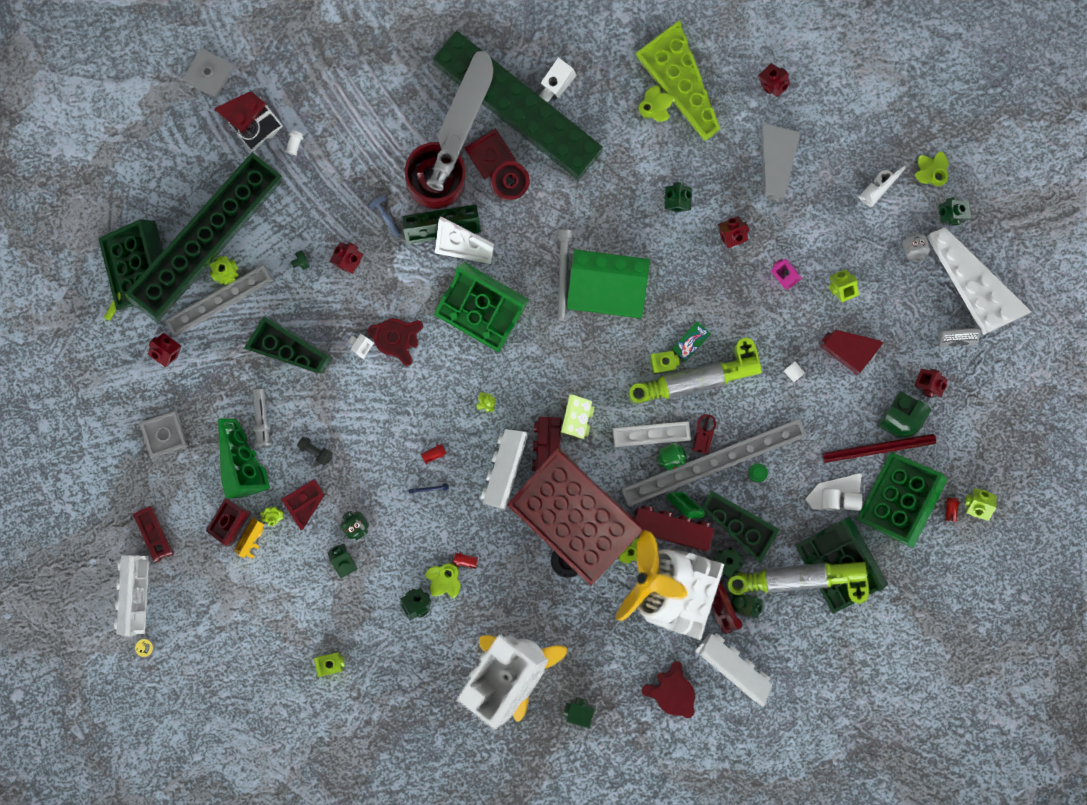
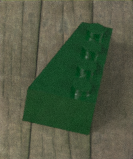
M263 316L244 347L246 350L320 374L325 372L333 359L324 351L266 316Z

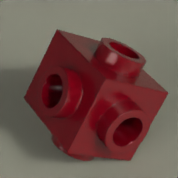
M770 63L758 75L764 91L768 94L772 93L776 97L785 92L790 86L788 72L784 68H778L773 63Z
M739 216L729 218L727 221L717 224L721 240L727 249L748 241L747 233L749 232V227Z
M340 242L334 249V254L329 262L341 270L353 274L356 267L360 264L363 254L358 251L359 247L355 244Z
M162 333L150 341L147 355L164 367H167L177 359L182 345L165 333Z
M920 369L914 386L922 391V395L926 397H942L943 392L946 390L948 379L942 376V372L938 370Z

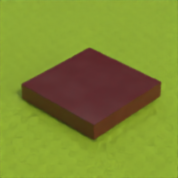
M496 128L464 147L467 155L484 180L489 178L493 170L500 164L507 161H516Z

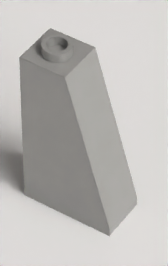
M764 123L760 131L763 196L771 202L778 203L783 201L786 194L801 132Z

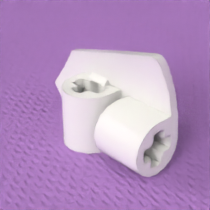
M903 166L894 174L889 170L881 171L875 177L874 184L870 183L859 196L860 200L867 206L873 207L906 167ZM883 177L887 179L884 183L881 182Z
M859 473L819 483L805 500L815 510L839 511L843 509L860 511L862 508V494L860 493L862 474Z

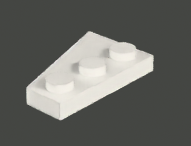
M440 216L435 253L491 264L494 249L493 243Z

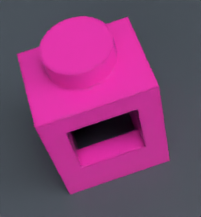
M787 259L778 260L773 265L774 268L770 270L787 290L802 279V276ZM789 270L790 274L784 277V272Z

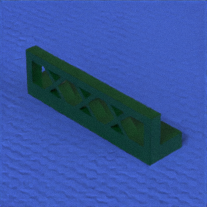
M477 204L402 216L406 244L437 240L440 216L474 234L481 233ZM474 212V214L466 215L465 213ZM416 221L415 223L407 224V222Z

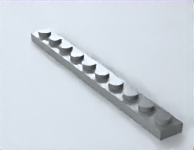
M797 419L688 462L682 467L663 472L625 487L621 491L627 506L630 507L807 437L801 420Z

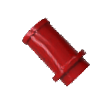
M441 443L439 445L436 444L435 447L424 453L422 452L421 456L424 462L428 464L439 457L443 458L447 453Z
M947 497L944 520L950 521L952 513L951 521L957 522L959 498Z
M455 552L453 564H456L457 567L461 565L476 569L478 557Z

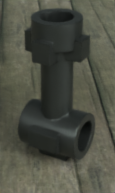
M302 437L297 444V447L300 448L299 450L302 452L307 450L317 456L315 461L323 466L327 463L329 464L333 458L331 457L333 453L323 447L320 450L310 444L311 439Z

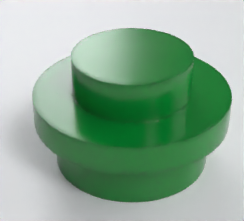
M753 464L748 470V476L753 482L760 483L767 478L768 471L763 464Z

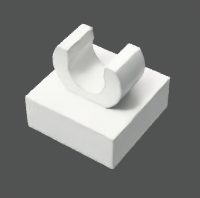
M362 334L358 338L351 336L348 340V343L352 344L350 350L363 359L374 344Z

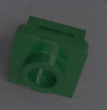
M345 544L334 546L328 552L329 561L340 578L357 570V565L348 553Z
M745 594L733 595L731 605L734 612L758 618L763 608L762 599Z

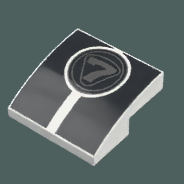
M267 105L244 133L229 122L251 151H255L267 138L271 139L283 127Z

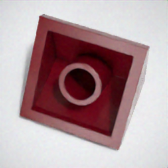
M225 498L206 532L223 545L232 546L251 512Z

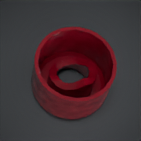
M429 142L417 147L409 155L405 165V179L409 194L418 204L429 209H442L452 205L459 199L465 187V164L460 154L453 170L447 177V183L442 191L435 190L427 185L424 175L434 167L438 153L442 150L439 142ZM448 159L441 160L445 164L450 163ZM412 172L414 176L418 177V180H415L411 177Z

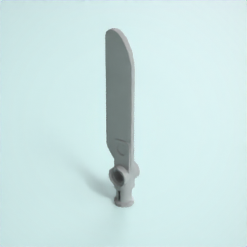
M479 51L474 54L438 133L437 139L442 150L438 153L431 179L427 181V185L435 190H443V183L454 168V164L492 82L493 65L489 54ZM448 159L450 163L445 164L441 160Z

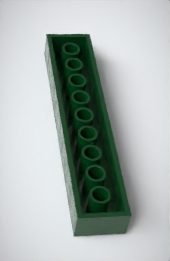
M456 30L433 57L434 66L460 86L474 54L482 50ZM491 58L493 77L482 104L579 181L602 154L603 146Z
M252 152L125 293L126 299L158 323L282 182V176Z

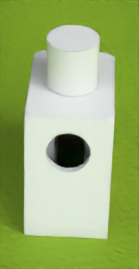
M558 57L541 82L544 89L539 96L546 102H549L553 95L559 98L576 77L574 69ZM554 82H558L556 86H551Z

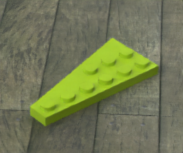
M679 20L639 50L635 56L663 91L674 96L673 103L701 138L707 141L720 131V126L711 107L707 91L702 83L701 75Z

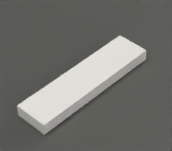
M689 421L612 429L614 448L691 441Z

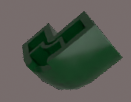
M900 390L890 407L885 409L876 426L899 438L910 437L922 428L932 410L921 400H916Z

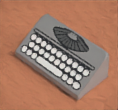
M981 329L943 330L938 334L939 347L977 345Z

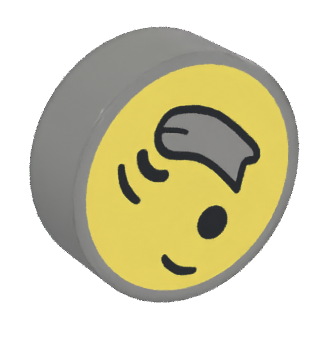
M142 638L134 646L135 653L141 658L150 657L155 652V643L149 638Z

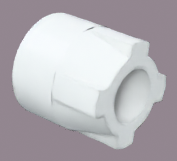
M796 362L784 370L793 382L805 373Z

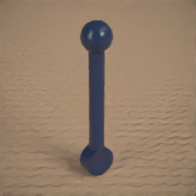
M444 483L442 486L409 489V493L433 490L447 491L449 485Z

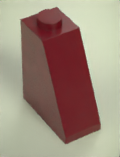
M836 329L832 333L828 331L821 340L824 342L821 348L856 375L861 373L883 345V342L880 340Z

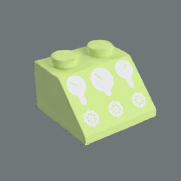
M569 395L561 431L562 436L583 440L584 436L588 437L590 425H587L588 417H593L595 408L591 406L592 401L575 395Z

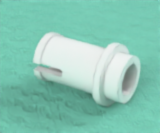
M295 130L289 133L290 138L285 150L286 153L297 156L300 142L303 140L302 133Z

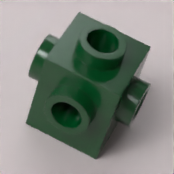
M675 182L672 186L665 187L664 209L676 213L690 211L692 188L684 186L682 182Z
M957 197L947 198L946 202L938 205L941 223H949V226L960 225L963 221L971 219L969 200H958Z
M731 547L729 549L725 548L723 551L719 550L713 559L724 564L721 575L728 579L732 577L733 573L737 574L743 565L740 563L742 559L739 556L740 553ZM726 559H729V560H730V562H731L730 565H728V564L726 563V561H725Z
M421 587L417 590L412 589L408 591L404 597L400 598V606L409 621L416 617L422 618L429 613L432 601L427 592L424 593Z

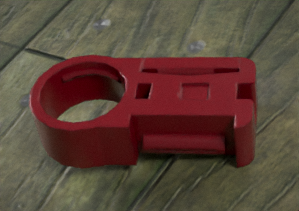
M704 414L698 418L696 427L698 433L696 432L693 443L694 448L691 447L692 451L708 454L717 423L713 416ZM706 416L702 430L700 428V421L703 417ZM711 417L714 426L711 430L707 431L708 422Z

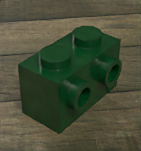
M576 697L575 700L571 699L570 703H566L563 714L566 717V722L590 729L595 708L594 705L588 704L586 699Z

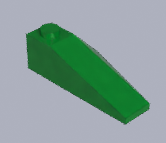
M218 419L221 482L225 498H243L269 490L270 485L266 470L263 465L260 466L255 457L257 455L256 452L250 449L247 443V436L237 419Z

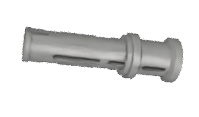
M265 389L252 390L256 426L253 428V432L256 435L255 448L272 446V443L269 441L270 427L267 425Z

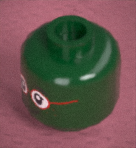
M349 511L342 516L343 521L340 527L349 539L355 538V540H358L368 533L369 523L361 512L353 513Z

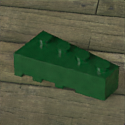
M711 489L701 504V508L761 563L780 530L778 527Z

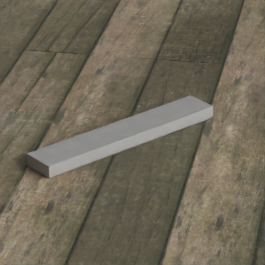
M263 264L164 321L175 338L269 285L274 280Z

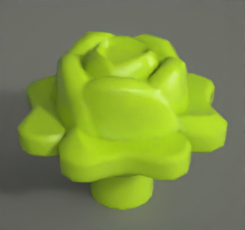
M480 392L478 397L479 403L476 404L477 409L494 412L495 398L490 393Z
M267 507L260 513V516H262L261 520L267 522L269 526H275L284 518L283 511L278 510L277 507Z

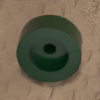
M303 250L296 252L297 259L291 261L293 268L301 266L302 270L309 268L310 265Z

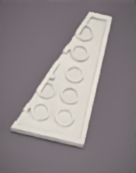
M945 227L927 236L983 335L1031 313Z

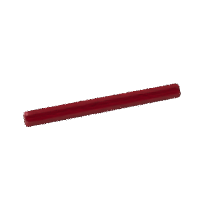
M935 434L824 452L822 458L824 463L927 446L936 444Z

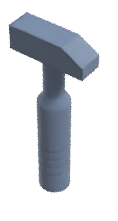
M382 195L373 200L369 208L372 210L378 207L395 238H398L402 234L389 213L382 207L381 204L387 201L385 196Z

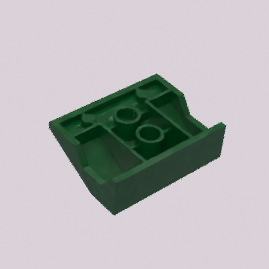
M850 516L795 545L806 565L820 563L836 565L865 562L869 595L883 590L888 585ZM866 581L850 583V585L856 584L858 596L863 592L860 590V584H864ZM847 583L819 588L833 614L855 603L849 597Z

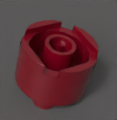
M514 161L500 164L493 170L490 176L492 192L496 197L505 201H513L523 196L530 184L527 170L521 164ZM508 176H510L511 180H514V183L510 186L508 183H505Z

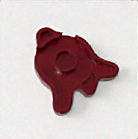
M390 318L377 325H371L368 328V335L373 338L376 347L381 353L397 357L404 366L408 367L413 363L408 349L410 347H418L417 334L424 326L420 320L407 323L400 319Z
M679 661L672 663L669 672L657 674L658 685H644L642 687V694L654 698L665 713L685 718L693 717L695 713V692L690 682L685 679L682 672V664Z

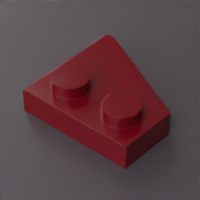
M249 91L217 106L214 110L244 133L267 104L252 91Z
M314 478L281 500L299 529L303 530L325 494Z

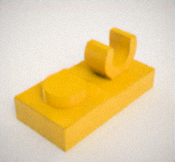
M254 517L251 518L234 549L237 555L243 558L246 555L249 558H254V555L250 553V549L253 547L256 549L260 548L254 541L263 532L264 524Z

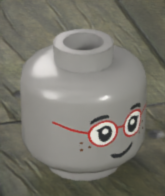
M919 232L908 234L902 242L906 258L914 260V262L923 261L930 252L926 236Z

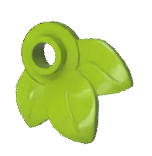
M655 85L646 91L645 98L638 107L639 113L642 117H652L657 122L666 121L670 118L667 109L672 105L675 98L671 94L661 93L660 86ZM645 106H651L650 110H644Z
M939 151L934 159L920 155L918 157L920 171L914 176L923 184L932 183L935 186H943L948 181L946 170L949 162L942 151ZM935 175H940L941 180H937Z
M445 563L442 567L433 566L428 569L425 577L432 580L430 585L432 596H440L445 592L452 598L458 595L461 583L457 578L459 570L456 565ZM446 570L451 571L452 575H446Z

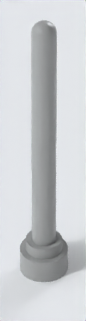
M564 229L557 230V239L561 243L558 294L559 321L565 319L568 243L572 239V230Z

